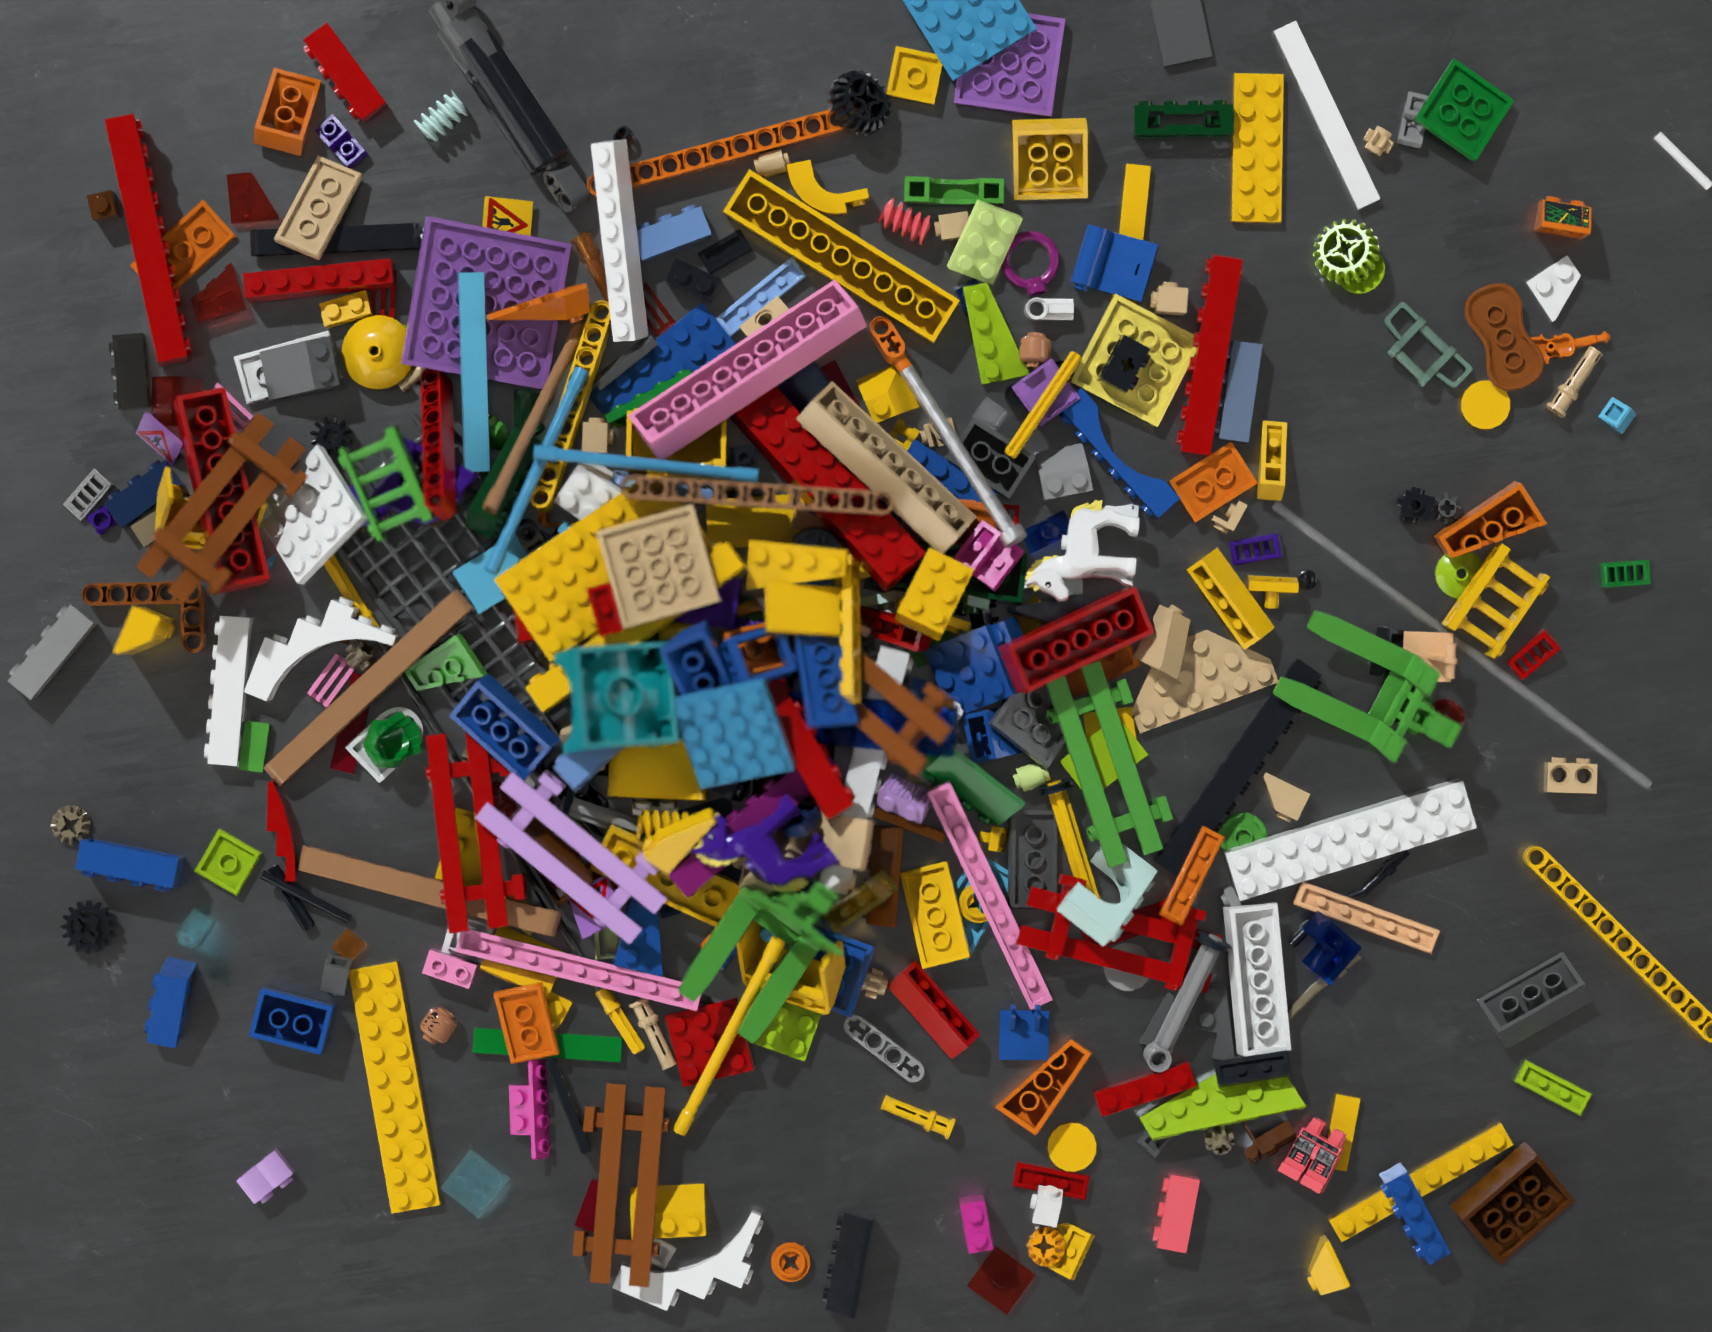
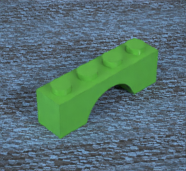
M905 176L904 204L974 206L977 199L994 206H1003L1004 178L953 180Z

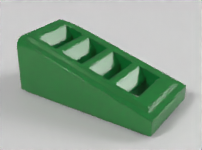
M1649 560L1599 563L1601 588L1651 584ZM1638 565H1642L1643 580L1638 578ZM1628 566H1633L1634 581H1629ZM1614 567L1615 582H1610L1609 568ZM1619 567H1623L1624 581H1620Z

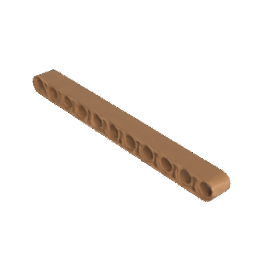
M636 475L624 478L620 487L623 496L636 500L866 515H886L894 507L892 495L881 491ZM633 480L638 483L639 491L637 493L629 494L626 492L625 484L628 481ZM652 483H661L664 486L663 494L660 496L653 495L650 492ZM678 484L688 486L689 494L686 497L676 495L675 487ZM705 485L711 486L714 489V496L710 499H705L700 494V489ZM735 487L738 489L739 498L734 501L727 499L725 496L727 488ZM753 489H761L764 493L763 501L754 502L750 497L751 491ZM779 490H784L789 494V501L786 504L777 502L775 495ZM810 492L813 494L814 503L809 506L804 505L800 499L802 493ZM833 493L838 496V506L830 507L827 505L825 499L828 494ZM859 495L863 498L864 506L861 509L852 507V496ZM878 497H885L889 501L887 510L882 511L876 507V499Z
M458 589L450 593L269 761L263 769L279 787L285 784L471 612L474 607Z
M302 846L297 870L446 909V905H442L440 890H444L443 881L315 847ZM505 897L509 926L556 937L561 912ZM485 900L466 902L467 915L487 920Z

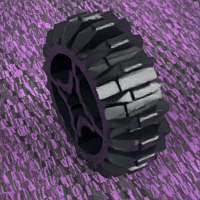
M854 69L846 74L843 73L833 82L832 88L828 92L831 96L828 102L833 105L830 111L835 112V120L841 121V128L847 127L849 133L855 132L857 136H867L881 130V127L886 125L891 114L889 108L892 104L887 101L889 95L883 91L885 86L878 84L879 78L872 79L871 73L865 74L863 70L856 71Z

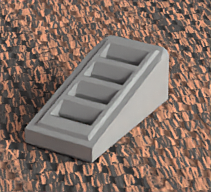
M94 468L63 505L82 522L115 485L98 469ZM94 479L103 486L101 490L92 483ZM88 486L97 493L95 498L86 490ZM81 493L91 501L89 505L79 497ZM74 500L85 508L82 512L72 504Z

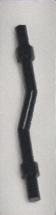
M1407 850L1397 852L1390 860L1387 859L1380 865L1381 869L1361 888L1343 895L1355 900L1366 897L1388 875L1391 877L1398 870L1396 867L1410 853ZM1317 913L1310 920L1307 919L1301 925L1302 928L1288 942L1296 948L1308 935L1312 936L1318 930L1316 927L1327 916Z

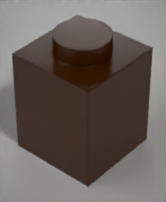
M112 190L87 195L91 217L95 222L121 217L116 193Z

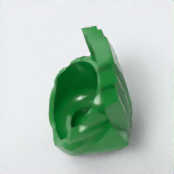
M399 711L387 720L374 719L363 741V747L367 756L376 767L397 768L405 758L422 752L420 745L422 743L421 731L415 720Z

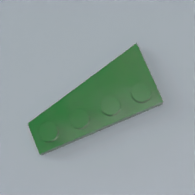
M683 369L677 372L674 378L655 384L654 389L635 395L632 401L613 407L612 412L605 415L608 423L616 428L627 425V411L640 408L694 371Z

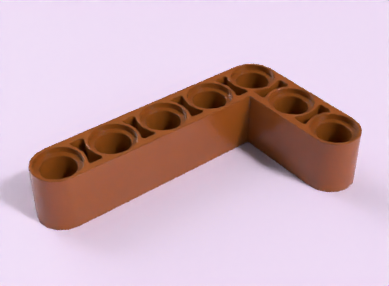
M174 582L92 583L86 585L82 590V600L91 606L180 604L182 647L187 652L199 653L207 645L206 591L202 584L197 586L199 589L198 597L193 600L188 598L184 604L174 596L170 600H166L163 597L164 588L167 586L171 587ZM118 587H121L125 592V596L121 601L115 600L113 596L114 590ZM142 587L148 588L150 593L148 599L144 601L138 597V591ZM93 588H97L100 592V597L95 602L89 599V592ZM193 610L197 611L200 616L196 624H191L188 621V614ZM192 635H196L200 639V645L196 649H192L188 644V640Z

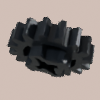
M87 900L85 906L81 901L77 902L78 909L69 907L68 910L71 915H63L62 918L67 921V924L61 925V928L67 929V933L62 935V937L70 938L68 946L77 945L76 952H80L82 948H85L86 954L91 952V948L95 952H99L100 944L107 947L109 944L106 939L114 938L110 930L115 929L116 926L111 925L110 921L115 917L107 916L108 907L100 909L101 902H97L94 906H92L91 900ZM90 910L96 913L93 916H86L82 911ZM73 921L77 923L75 933L73 932ZM102 921L104 922V932L100 930V922ZM84 922L93 923V925L91 926L93 932H85L84 928L86 927V925L84 924ZM85 937H90L95 942L84 943L81 940Z

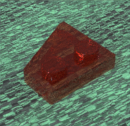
M252 172L227 174L231 224L280 220L278 213Z

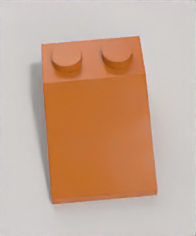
M273 68L255 124L253 144L301 156L322 80Z

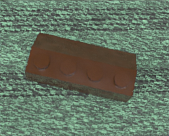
M520 809L515 812V814L513 815L512 819L516 816V814L520 811ZM534 817L523 831L587 884L591 885L593 882L592 872L579 859V852ZM534 867L559 908L573 899Z
M873 824L870 842L872 850L871 854H868L866 869H870V878L864 879L863 892L868 894V904L863 903L862 918H866V924L896 927L903 840L902 827Z

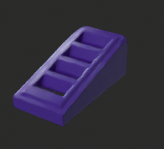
M1280 532L1229 542L1233 566L1284 557ZM1273 539L1275 549L1273 554H1271L1269 540ZM1259 541H1263L1265 555L1262 556ZM1248 543H1253L1255 557H1251ZM1243 544L1245 559H1241L1238 545Z

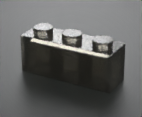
M143 333L112 335L113 341L109 342L110 356H114L115 366H111L112 380L116 381L117 391H113L114 404L118 405V409L122 411L152 408L146 335Z

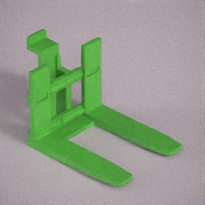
M1317 610L1313 612L1307 624L1308 629L1327 641L1389 669L1390 672L1368 713L1304 683L1286 677H1280L1273 691L1275 696L1297 709L1370 742L1394 763H1396L1407 741L1402 737L1406 731L1413 735L1423 732L1428 737L1449 748L1453 746L1462 726L1443 716L1432 705L1434 700L1430 695L1441 675L1435 667L1429 665L1419 655L1347 621ZM1420 708L1416 717H1414L1417 709ZM1394 721L1399 724L1396 731L1390 727Z
M818 882L813 885L808 894L804 892L797 894L776 891L771 899L757 890L752 892L748 888L742 887L688 969L678 992L690 1001L695 1002L711 983L751 921L754 920L789 945V948L754 1000L738 1029L739 1035L749 1042L755 1043L770 1025L817 952L821 950L837 956H842L844 953L811 927L812 924H816L820 914H826L834 900H838L839 896Z

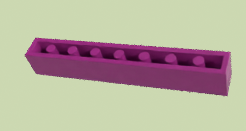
M830 756L827 757L831 766L836 765ZM797 769L784 772L778 779L775 777L771 778L763 785L765 788L763 792L758 796L756 793L752 794L745 800L746 806L739 812L737 809L732 811L725 818L727 821V835L730 836L740 829L761 823L766 817L775 812L779 806V801L785 793L795 806L811 794ZM698 842L688 852L689 854L668 874L669 878L687 898L725 867L724 864L715 867V865L709 866V863L704 864L701 859L697 858V853L692 852V849L698 846Z

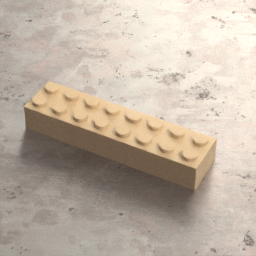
M833 381L796 418L805 430L812 433L822 446L828 448L838 458L840 463L846 465L872 491L887 492L892 495L894 499L893 512L907 522L914 532L922 536L932 549L943 554L977 518L974 513ZM878 497L889 506V501L885 497Z

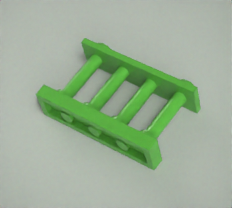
M391 426L385 429L386 436H384L383 440L353 453L350 452L349 447L339 449L341 454L338 456L340 464L344 470H348L370 522L368 530L372 538H376L378 542L387 540L385 531L415 518H422L423 522H429L437 518L424 505L423 483L399 426ZM387 448L393 450L396 457L393 463L363 476L360 475L355 462ZM397 471L399 473L402 472L406 481L403 483V486L370 499L365 485ZM407 494L408 496L412 495L416 504L413 506V509L380 523L375 508Z

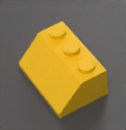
M705 1184L659 1185L657 1188L653 1239L706 1236ZM630 1187V1218L632 1240L634 1230L637 1187Z

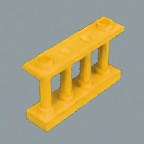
M1502 543L1495 544L1441 623L1449 630L1455 631L1457 628H1462L1489 647L1485 655L1493 659L1496 656H1501L1507 647L1506 641L1536 597L1546 591L1549 585L1547 581L1550 578L1547 574L1540 573L1536 578L1510 560L1507 554L1511 549ZM1498 567L1506 568L1531 586L1523 598L1495 579L1494 573ZM1490 587L1517 606L1509 619L1481 600L1480 594L1484 588ZM1470 608H1477L1503 627L1495 639L1467 620L1466 614Z

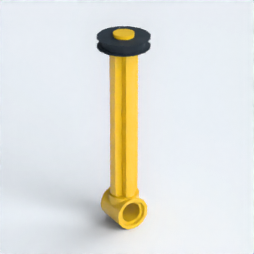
M1060 779L1047 783L1046 786L1037 790L1042 791L1039 797L1046 795L1049 797L1073 877L1087 880L1085 888L1102 900L1067 789L1075 785L1070 784L1072 779Z

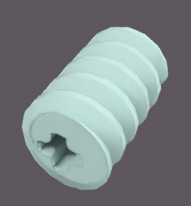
M452 90V98L446 94L443 95L445 104L440 101L435 102L438 110L429 107V117L423 113L420 115L422 123L417 120L413 121L428 139H432L435 142L439 141L437 132L444 136L446 135L444 126L453 129L452 120L458 123L461 122L460 113L465 116L469 115L466 106Z

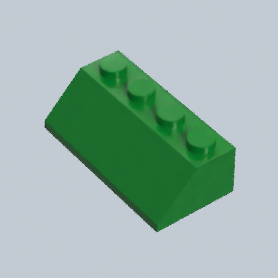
M932 743L925 753L924 757L928 760V763L922 769L923 773L921 776L933 784L936 782L940 785L950 781L962 808L969 812L973 810L977 813L978 816L976 818L987 826L990 824L1001 825L1025 805L1023 800L953 746Z

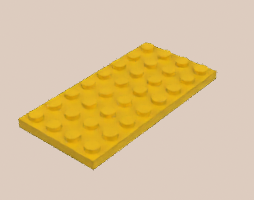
M654 471L646 475L652 477H666V475L663 472ZM637 482L626 489V492L629 494L637 493L639 485ZM654 482L650 486V492L655 496H660L664 492V486L659 482ZM621 492L494 579L550 662L554 660V654L569 650L598 630L586 589L609 583L610 579L597 531L686 506L685 503L628 499ZM701 528L707 553L710 554L713 544Z

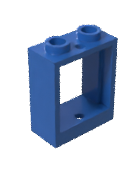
M764 627L725 639L719 647L733 685L765 678L766 683L791 676L797 670V658L790 651L788 634L765 633ZM772 635L783 667L750 677L738 645Z

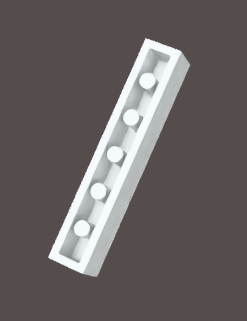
M220 616V621L216 620L214 632L215 635H218V645L213 646L212 653L213 660H216V668L211 671L210 683L214 684V692L209 695L208 708L212 709L211 719H207L206 733L210 734L209 744L206 743L204 748V758H208L207 764L239 766L246 705V693L244 690L248 681L253 618Z

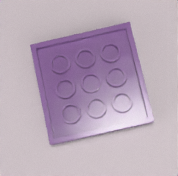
M1028 13L1037 30L959 77L956 82L953 104L1051 118L1065 19Z

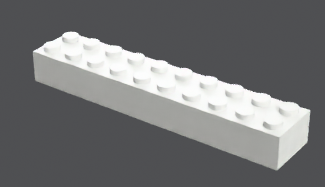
M880 644L876 663L906 688V682L903 681L905 673L910 674L913 658L909 657V651ZM869 685L865 706L891 728L892 721L897 722L900 710ZM860 728L857 731L843 785L844 788L848 786L855 797L852 800L854 807L840 815L867 820V817H873L876 805L875 801H872L873 794L879 793L882 782L878 774L880 769L885 770L888 758L886 757L887 754L884 753L885 750ZM831 866L821 870L818 883H822L833 892L847 895L849 889H854L857 873L853 872V868Z
M1456 778L1255 840L1245 845L1236 846L1223 851L1235 893L1239 901L1469 831L1477 828L1463 780Z

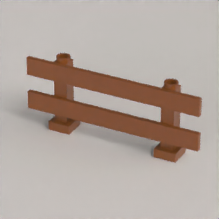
M259 412L243 432L239 433L236 430L228 440V443L231 444L229 450L166 529L159 527L150 538L154 541V544L135 566L152 579L170 555L186 567L185 570L167 591L183 604L202 580L209 584L207 591L213 596H216L229 580L232 573L225 567L219 571L214 565L278 484L286 488L284 495L292 500L307 481L308 475L301 470L298 474L290 470L306 450L305 447L292 437H289L274 457L259 446V443L274 426L271 421ZM248 459L260 468L262 473L200 551L195 553L182 543V540Z
M860 620V635L867 637L872 629ZM861 650V678L906 715L909 721L900 733L897 734L864 704L856 703L858 723L855 725L887 752L886 757L897 765L900 763L917 777L928 763V760L914 748L924 733H927L938 744L941 745L953 728L943 721L938 714L944 707L951 710L956 701L940 687L928 682L923 689L927 696L921 702Z
M607 1083L604 1112H599V1107L585 1106L583 1131L597 1132L598 1127L603 1128L594 1236H589V1231L586 1230L574 1231L572 1256H587V1252H592L590 1282L610 1284L613 1254L631 1255L629 1286L649 1287L652 1257H659L660 1243L653 1242L662 1133H669L670 1118H663L666 1088L645 1086L643 1116L625 1114L627 1085ZM623 1129L642 1131L633 1240L614 1238Z

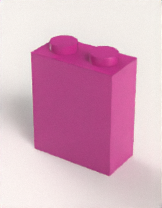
M984 1195L959 1198L968 1253L993 1250Z

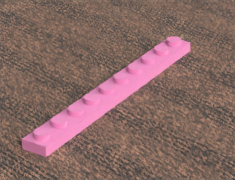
M950 781L927 790L928 796L1030 1010L1034 1009L1035 1005L1041 1006L1052 1001L1053 998L1029 947L1016 944L1020 928Z
M471 929L467 932H460L456 952L694 1011H697L701 997L700 995L695 1002H692L680 994L678 989L682 981Z

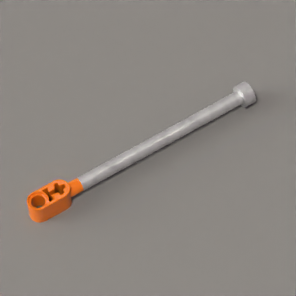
M884 316L875 317L870 324V337L884 360L891 365H895L1001 530L1002 534L999 538L1004 546L1010 548L1027 536L1021 524L1015 525L905 355V343L892 322ZM883 326L888 331L885 334H877L874 330L877 327ZM890 340L891 346L894 350L898 349V353L895 354L894 351L890 352V345L888 343Z

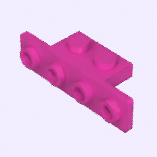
M546 1059L528 1061L529 1085H509L510 1135H531L532 1160L550 1157L549 1094L547 1092L548 1070L545 1065Z

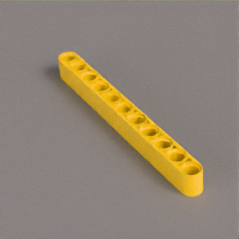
M1538 846L1528 847L1523 853L1524 863L1702 1039L1712 1043V1037L1709 1038L1706 1034V1029L1712 1025V1014L1545 849ZM1535 850L1541 853V860L1537 864L1531 863L1529 858L1530 854ZM1551 868H1556L1559 871V877L1551 882L1547 877V873ZM1570 885L1575 886L1577 891L1572 899H1568L1565 896V889ZM1590 902L1594 906V912L1590 916H1585L1582 910L1583 906ZM1604 920H1609L1612 928L1610 932L1604 934L1600 929V925ZM1626 937L1629 940V947L1621 951L1618 948V942L1621 938ZM1640 955H1645L1647 963L1643 968H1638L1635 963L1636 958ZM1662 972L1665 978L1664 982L1656 986L1653 982V977L1656 973ZM1680 990L1682 999L1677 1003H1673L1671 1000L1672 992ZM1693 1007H1697L1700 1012L1696 1020H1691L1688 1015Z

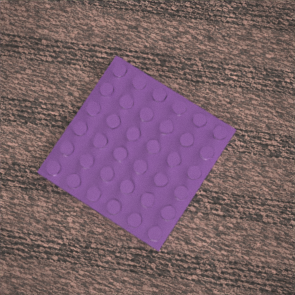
M426 216L401 364L461 375L458 273L484 272L485 315L564 289L572 244ZM485 320L487 380L542 390L550 374L558 321Z

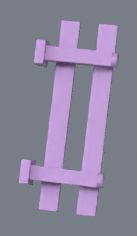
M546 770L538 779L541 785L537 790L533 789L512 772L500 788L523 806L510 821L487 802L475 819L498 837L497 841L507 849L511 847L593 914V919L597 924L604 928L606 926L609 927L630 945L642 928L620 911V908L632 895L655 914L667 900V897L648 883L645 878L649 873L655 875L659 869L644 859L642 850L635 859L638 864L632 870L549 802L548 799L553 793L558 796L566 787L550 771ZM534 817L539 819L619 885L608 900L523 831Z

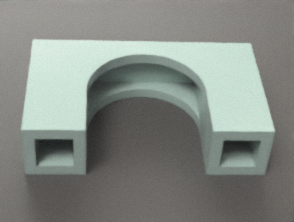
M1123 843L1122 846L1128 862L1108 868L1101 846L1090 860L1093 865L1115 882L1120 892V903L1111 904L1104 902L1078 882L1056 909L1103 947L1110 940L1115 942L1123 931L1120 928L1121 925L1125 926L1134 914L1131 910L1133 908L1137 909L1145 898L1142 894L1143 892L1148 893L1155 884L1153 878L1158 872Z

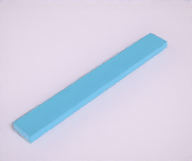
M484 272L458 273L463 465L473 472L490 471Z

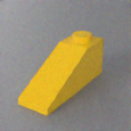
M1262 421L1257 499L1282 501L1285 488L1287 422Z
M711 808L705 809L663 827L653 836L647 837L642 847L644 859L668 875L716 822L714 811Z

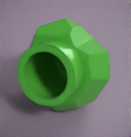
M494 414L488 415L489 448L502 450L507 441V425L496 418Z

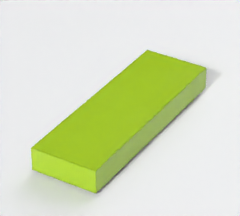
M1527 1060L1524 1061L1514 1082L1580 1116L1592 1096L1591 1093Z

